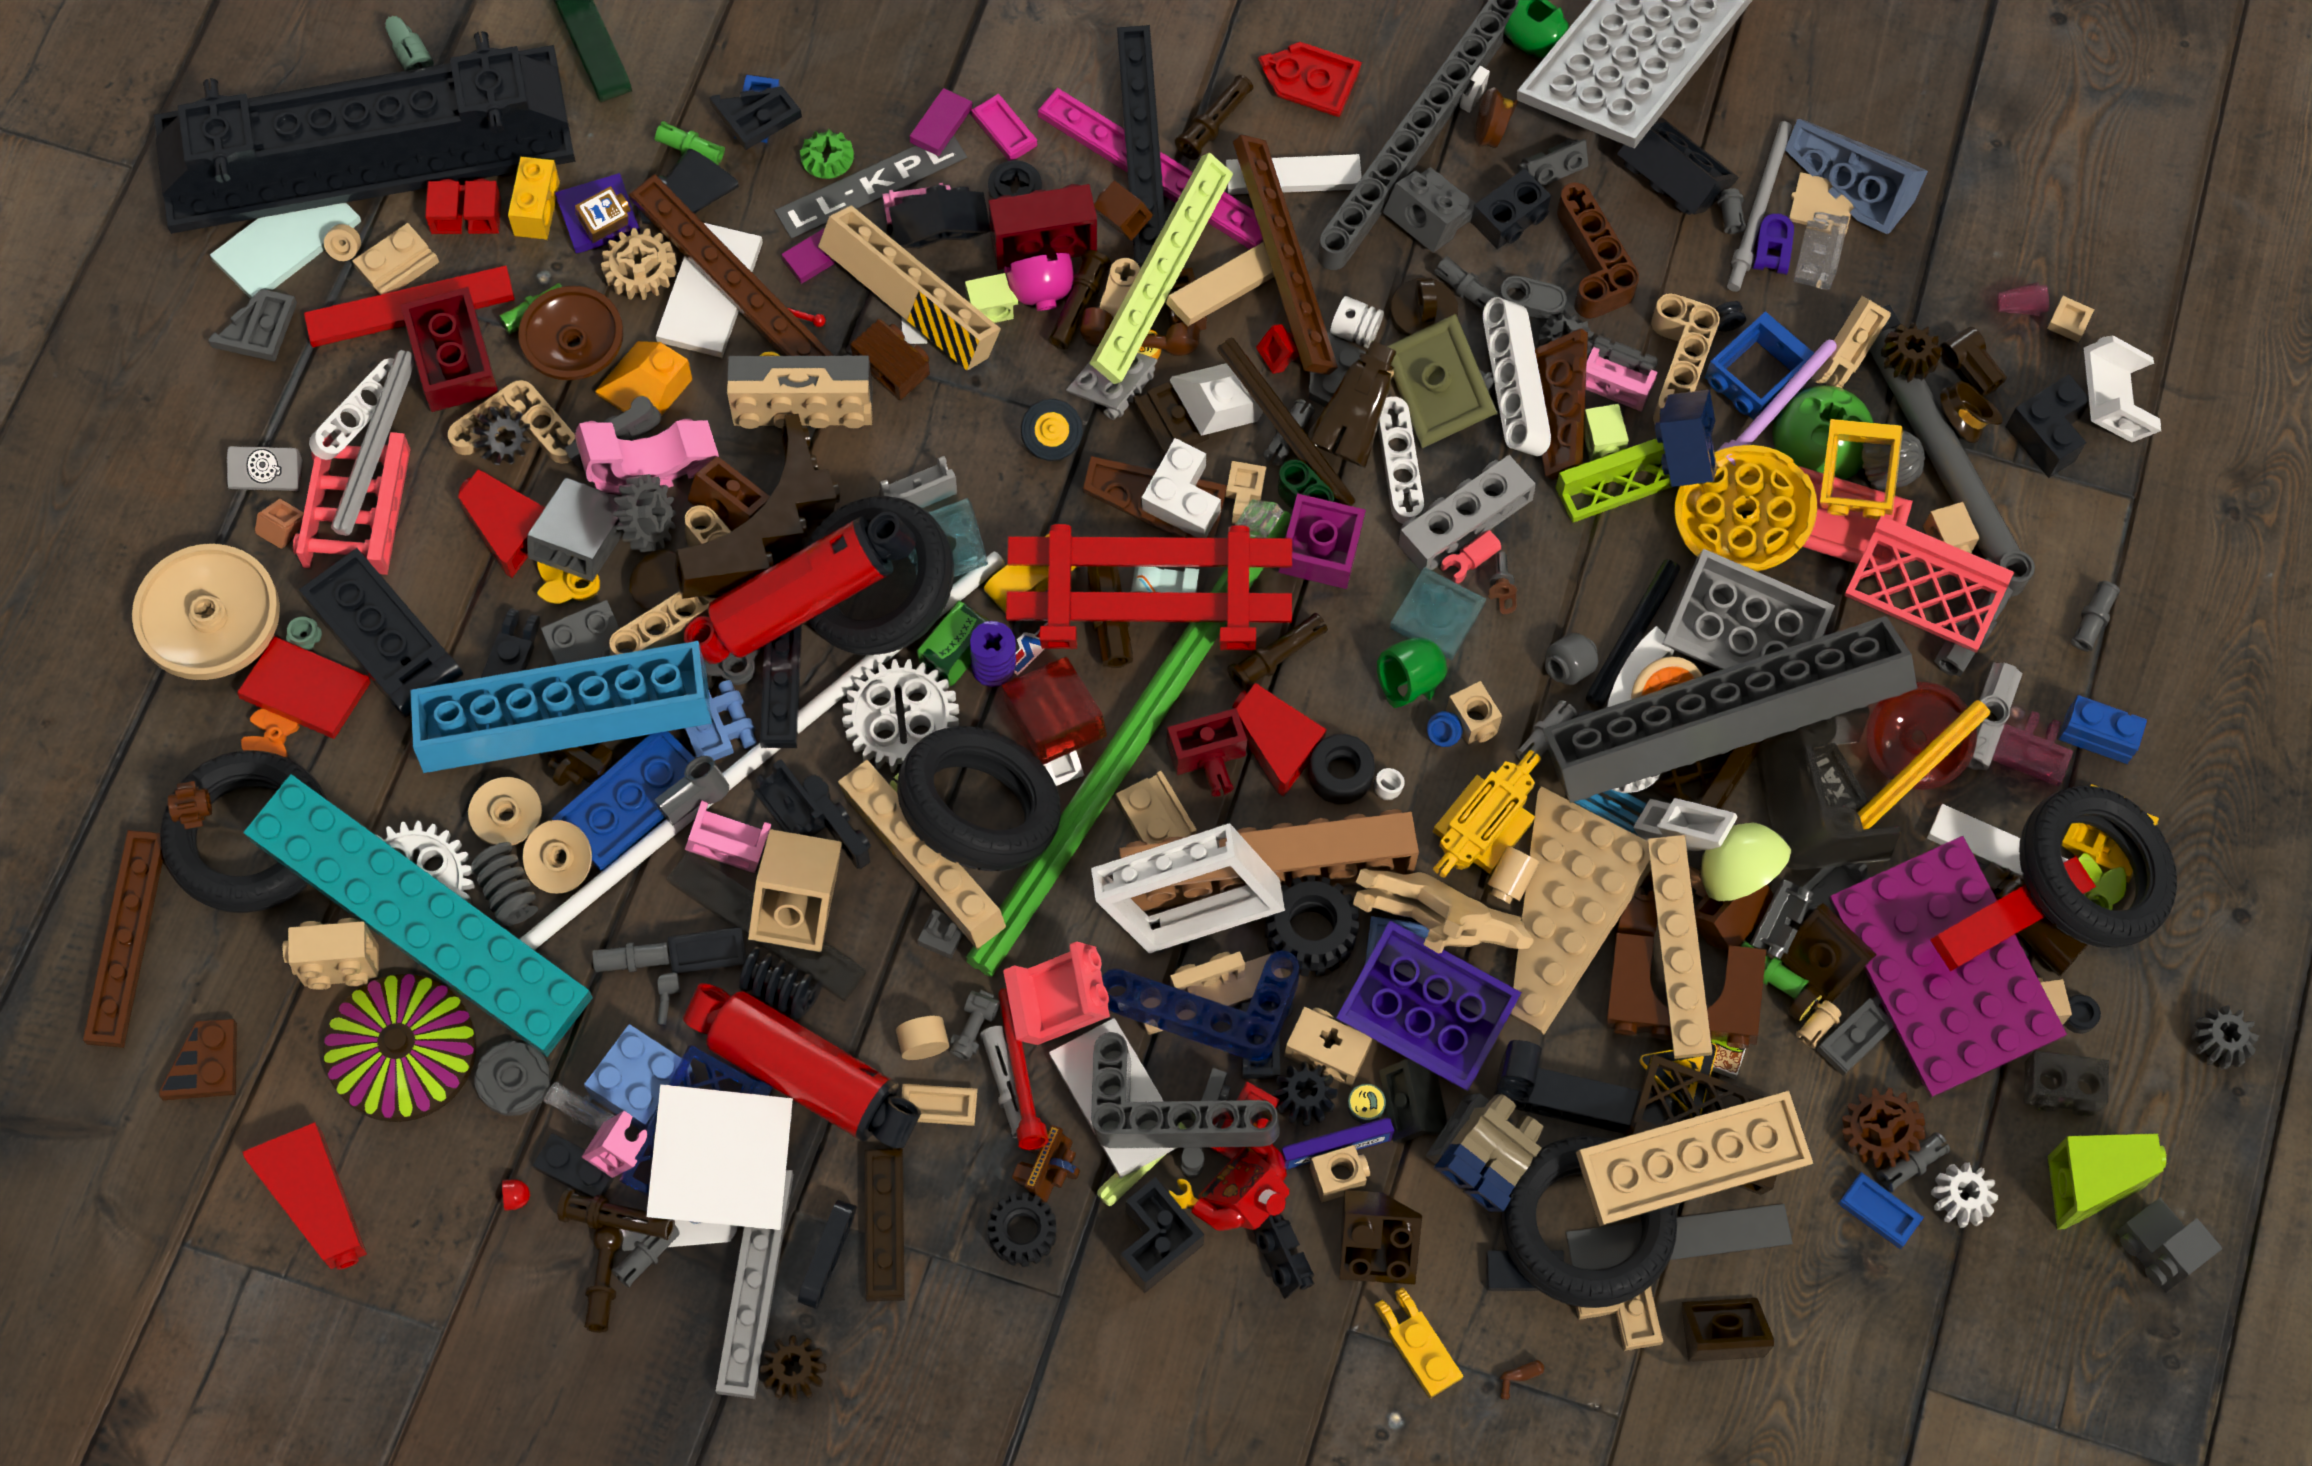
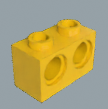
M520 157L508 212L514 236L548 240L556 203L555 192H558L560 184L554 160Z

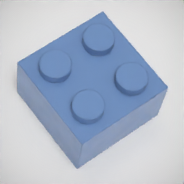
M629 1024L585 1082L584 1086L592 1099L616 1115L625 1111L633 1116L630 1124L641 1131L646 1130L647 1135L651 1137L656 1130L660 1084L688 1087L695 1075L690 1063Z

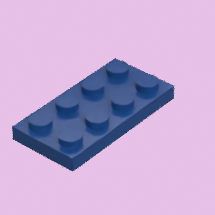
M669 731L650 734L557 813L552 820L570 822L584 832L591 846L592 863L602 872L665 818L655 805L654 799L685 777L686 766L695 758Z

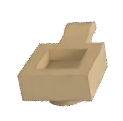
M1232 461L1226 490V498L1235 499L1232 524L1246 526L1249 503H1260L1266 466Z

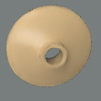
M500 777L482 785L473 795L468 808V818L474 833L481 840L491 845L503 842H510L512 845L523 842L538 827L542 816L541 801L535 789L527 782L514 777ZM505 812H512L514 814L508 821L501 820V816Z
M563 820L547 821L536 827L528 836L523 849V865L528 878L539 889L556 894L569 892L578 887L590 871L592 863L591 846L584 832L576 825ZM562 850L566 852L565 863H561L559 860V854Z

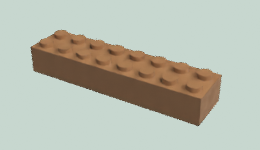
M1398 809L1384 811L1380 816L1365 817L1363 814H1353L1339 821L1329 822L1328 819L1320 818L1308 822L1307 825L1293 826L1291 823H1280L1267 830L1257 831L1256 828L1251 827L1237 830L1280 878L1281 887L1284 884L1291 887L1292 879L1298 877L1301 882H1306L1307 875H1315V881L1322 882L1323 877L1331 879L1330 885L1333 887L1337 883L1342 886L1359 885L1356 883L1361 869L1389 871L1403 875L1414 873L1419 855L1412 812L1402 813ZM1169 837L1164 839L1162 843L1147 844L1144 841L1131 842L1126 847L1119 848V859L1182 839L1183 837ZM1227 838L1219 840L1220 848L1226 846ZM1231 866L1132 897L1131 899L1144 912L1169 909L1248 884Z

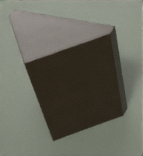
M1758 1298L1682 1302L1688 1362L1764 1358L1774 1347V1337Z

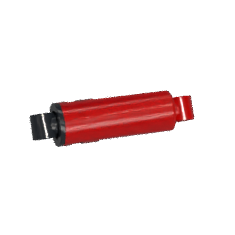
M892 512L880 513L870 523L863 517H859L711 601L708 606L709 617L701 616L691 621L685 629L684 641L685 643L699 641L703 659L709 664L722 662L730 653L737 658L745 657L892 574L893 565L891 560H901L911 554L916 544L915 535Z
M701 983L697 986L683 1015V1021L692 1029L707 1034L706 1044L709 1050L785 1096L793 1098L795 1102L862 1142L867 1141L874 1135L876 1139L894 1148L905 1147L921 1115V1111L912 1102L896 1096L899 1088L897 1082L744 991L736 992L730 996L723 989L711 984Z

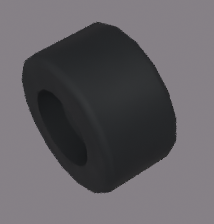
M1333 734L1323 739L1313 750L1309 765L1310 784L1315 793L1327 802L1337 805L1353 803L1361 799L1370 788L1375 771L1374 755L1369 746L1360 738L1349 734ZM1343 759L1351 762L1355 766L1356 772L1349 779H1339L1333 777L1328 772V765L1333 760Z

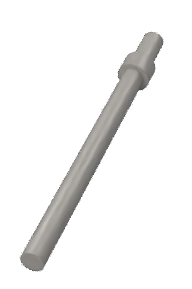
M1782 121L1779 123L1740 247L1734 252L1731 261L1733 269L1727 284V288L1731 291H1740L1745 273L1751 268L1754 259L1752 251L1792 129V125L1789 122Z

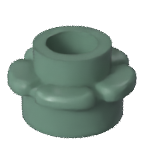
M297 617L287 627L286 640L305 650H310L314 647L315 643L320 641L322 631L317 627L315 620L308 617ZM303 632L307 633L305 637H301Z

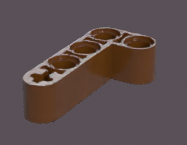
M1573 182L1567 184L1561 191L1557 216L1591 275L1586 276L1579 283L1574 307L1580 316L1592 319L1629 304L1635 295L1639 273L1590 190L1581 183ZM1584 229H1591L1594 232H1587ZM1600 256H1607L1611 259H1603ZM1618 282L1624 283V284H1626L1627 286H1625V287L1619 286V285H1617L1616 283H1618ZM1586 295H1593L1597 299H1590Z

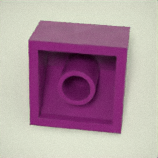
M1297 493L1286 538H1292V568H1279V573L1347 589L1366 510Z

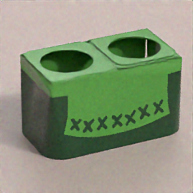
M958 601L917 650L919 663H925L926 670L929 672L935 669L938 670L939 679H947L949 686L954 685L971 665L970 638L973 630L979 624L990 620L961 601Z

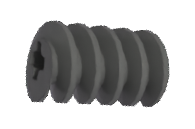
M510 842L499 843L484 849L475 857L471 865L473 873L478 876L477 882L479 886L483 888L484 897L489 900L488 905L491 911L495 913L494 918L497 924L501 926H512L523 922L538 911L537 906H529L536 899L535 893H523L530 887L529 880H518L525 873L523 868H512L518 863L519 859L517 855H507L513 849Z

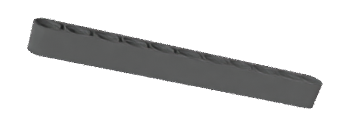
M1488 0L1322 232L1318 260L1324 268L1338 270L1347 264L1383 213L1395 184L1413 171L1459 106L1462 95L1466 94L1473 83L1470 78L1476 68H1479V66L1486 68L1507 37L1504 34V29L1519 0ZM1404 149V150H1407V151H1409V152H1401V151H1399V150ZM1364 198H1372L1374 201H1367ZM1347 222H1353V223H1356L1357 225L1351 226V225H1348V224H1346V223H1347ZM1329 247H1337L1340 250H1331Z

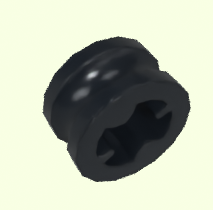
M1738 301L1726 302L1715 308L1720 317L1717 327L1718 331H1732L1742 326L1747 320L1745 314L1741 312L1743 308Z

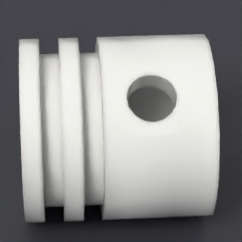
M1345 296L1334 316L1330 334L1352 343L1356 340L1357 345L1361 346L1364 344V348L1368 349L1371 341H1374L1384 311L1379 309L1376 312V308L1373 306L1368 309V304Z

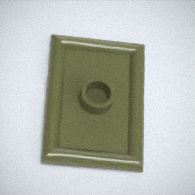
M1456 314L1387 346L1396 351V355L1391 363V366L1394 367L1393 378L1401 398L1408 405L1411 423L1422 448L1497 414Z

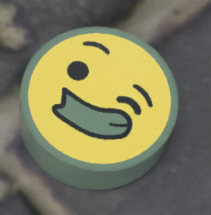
M1358 1085L1349 1095L1348 1111L1358 1122L1370 1123L1377 1121L1385 1109V1096L1375 1085Z

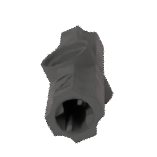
M2009 586L1979 647L1980 649L1996 626L1997 617L2011 598L2013 590ZM1979 589L1973 598L1976 608L1980 609L1991 605L1996 594ZM1968 604L1965 605L1960 615L1971 612ZM1987 613L1979 615L1982 620V623ZM1974 617L1955 623L1960 635L1975 641L1979 629ZM1946 640L1934 662L1944 673L1950 676L1956 675L1961 677L1976 652Z

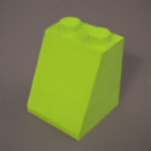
M2158 1134L2067 1136L2048 1155L2057 1229H2066L2141 1191L2162 1173L2163 1168L2166 1166V1151L2164 1146L2159 1144Z

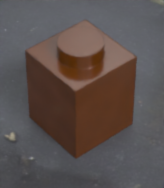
M1115 180L1099 194L1097 201L1094 203L1095 210L1103 220L1131 241L1153 216L1139 198Z

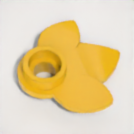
M537 562L540 576L546 582L538 590L537 595L549 603L560 604L572 598L578 601L589 600L600 589L598 574L592 582ZM586 581L589 583L585 588H577L580 582Z

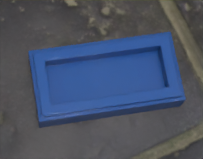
M1860 1172L1838 1203V1205L1900 1250L1924 1218L1862 1172Z

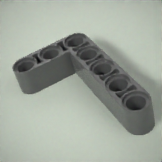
M1109 1032L1099 1036L1095 1041L1091 1121L1096 1139L1104 1147H1263L1271 1145L1279 1137L1280 1126L1277 1110L1268 1101L1130 1102L1131 1058L1126 1040L1118 1033ZM1110 1051L1121 1052L1119 1057L1115 1059L1104 1058ZM1115 1085L1120 1087L1115 1094L1108 1095L1103 1093L1105 1088ZM1188 1119L1195 1122L1189 1129L1177 1127L1183 1120ZM1222 1119H1228L1233 1122L1231 1126L1225 1129L1215 1127V1124ZM1258 1119H1268L1271 1121L1265 1128L1253 1126L1254 1122ZM1153 1120L1157 1122L1151 1129L1144 1130L1139 1128L1144 1121ZM1107 1121L1119 1122L1118 1126L1113 1130L1101 1128Z

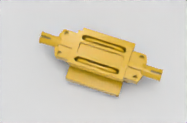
M1529 750L1518 765L1505 761L1496 773L1492 771L1485 780L1476 775L1433 829V833L1442 839L1439 846L1445 853L1433 867L1437 874L1440 872V876L1445 878L1453 867L1462 870L1468 868L1473 862L1490 875L1494 872L1507 845L1514 847L1534 822L1535 816L1525 810L1523 805L1526 803L1527 795L1535 784L1529 773L1541 760L1537 753L1533 757L1534 751Z

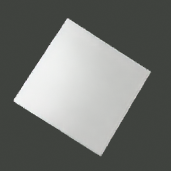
M660 1084L646 1217L780 1230L793 1098Z

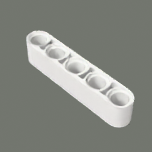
M1494 297L1484 307L1483 323L1506 445L1511 449L1533 456H1541L1550 446L1551 433L1529 315L1524 306L1500 297Z

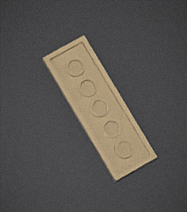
M1789 1091L1581 1149L1576 1152L1599 1226L1813 1164Z

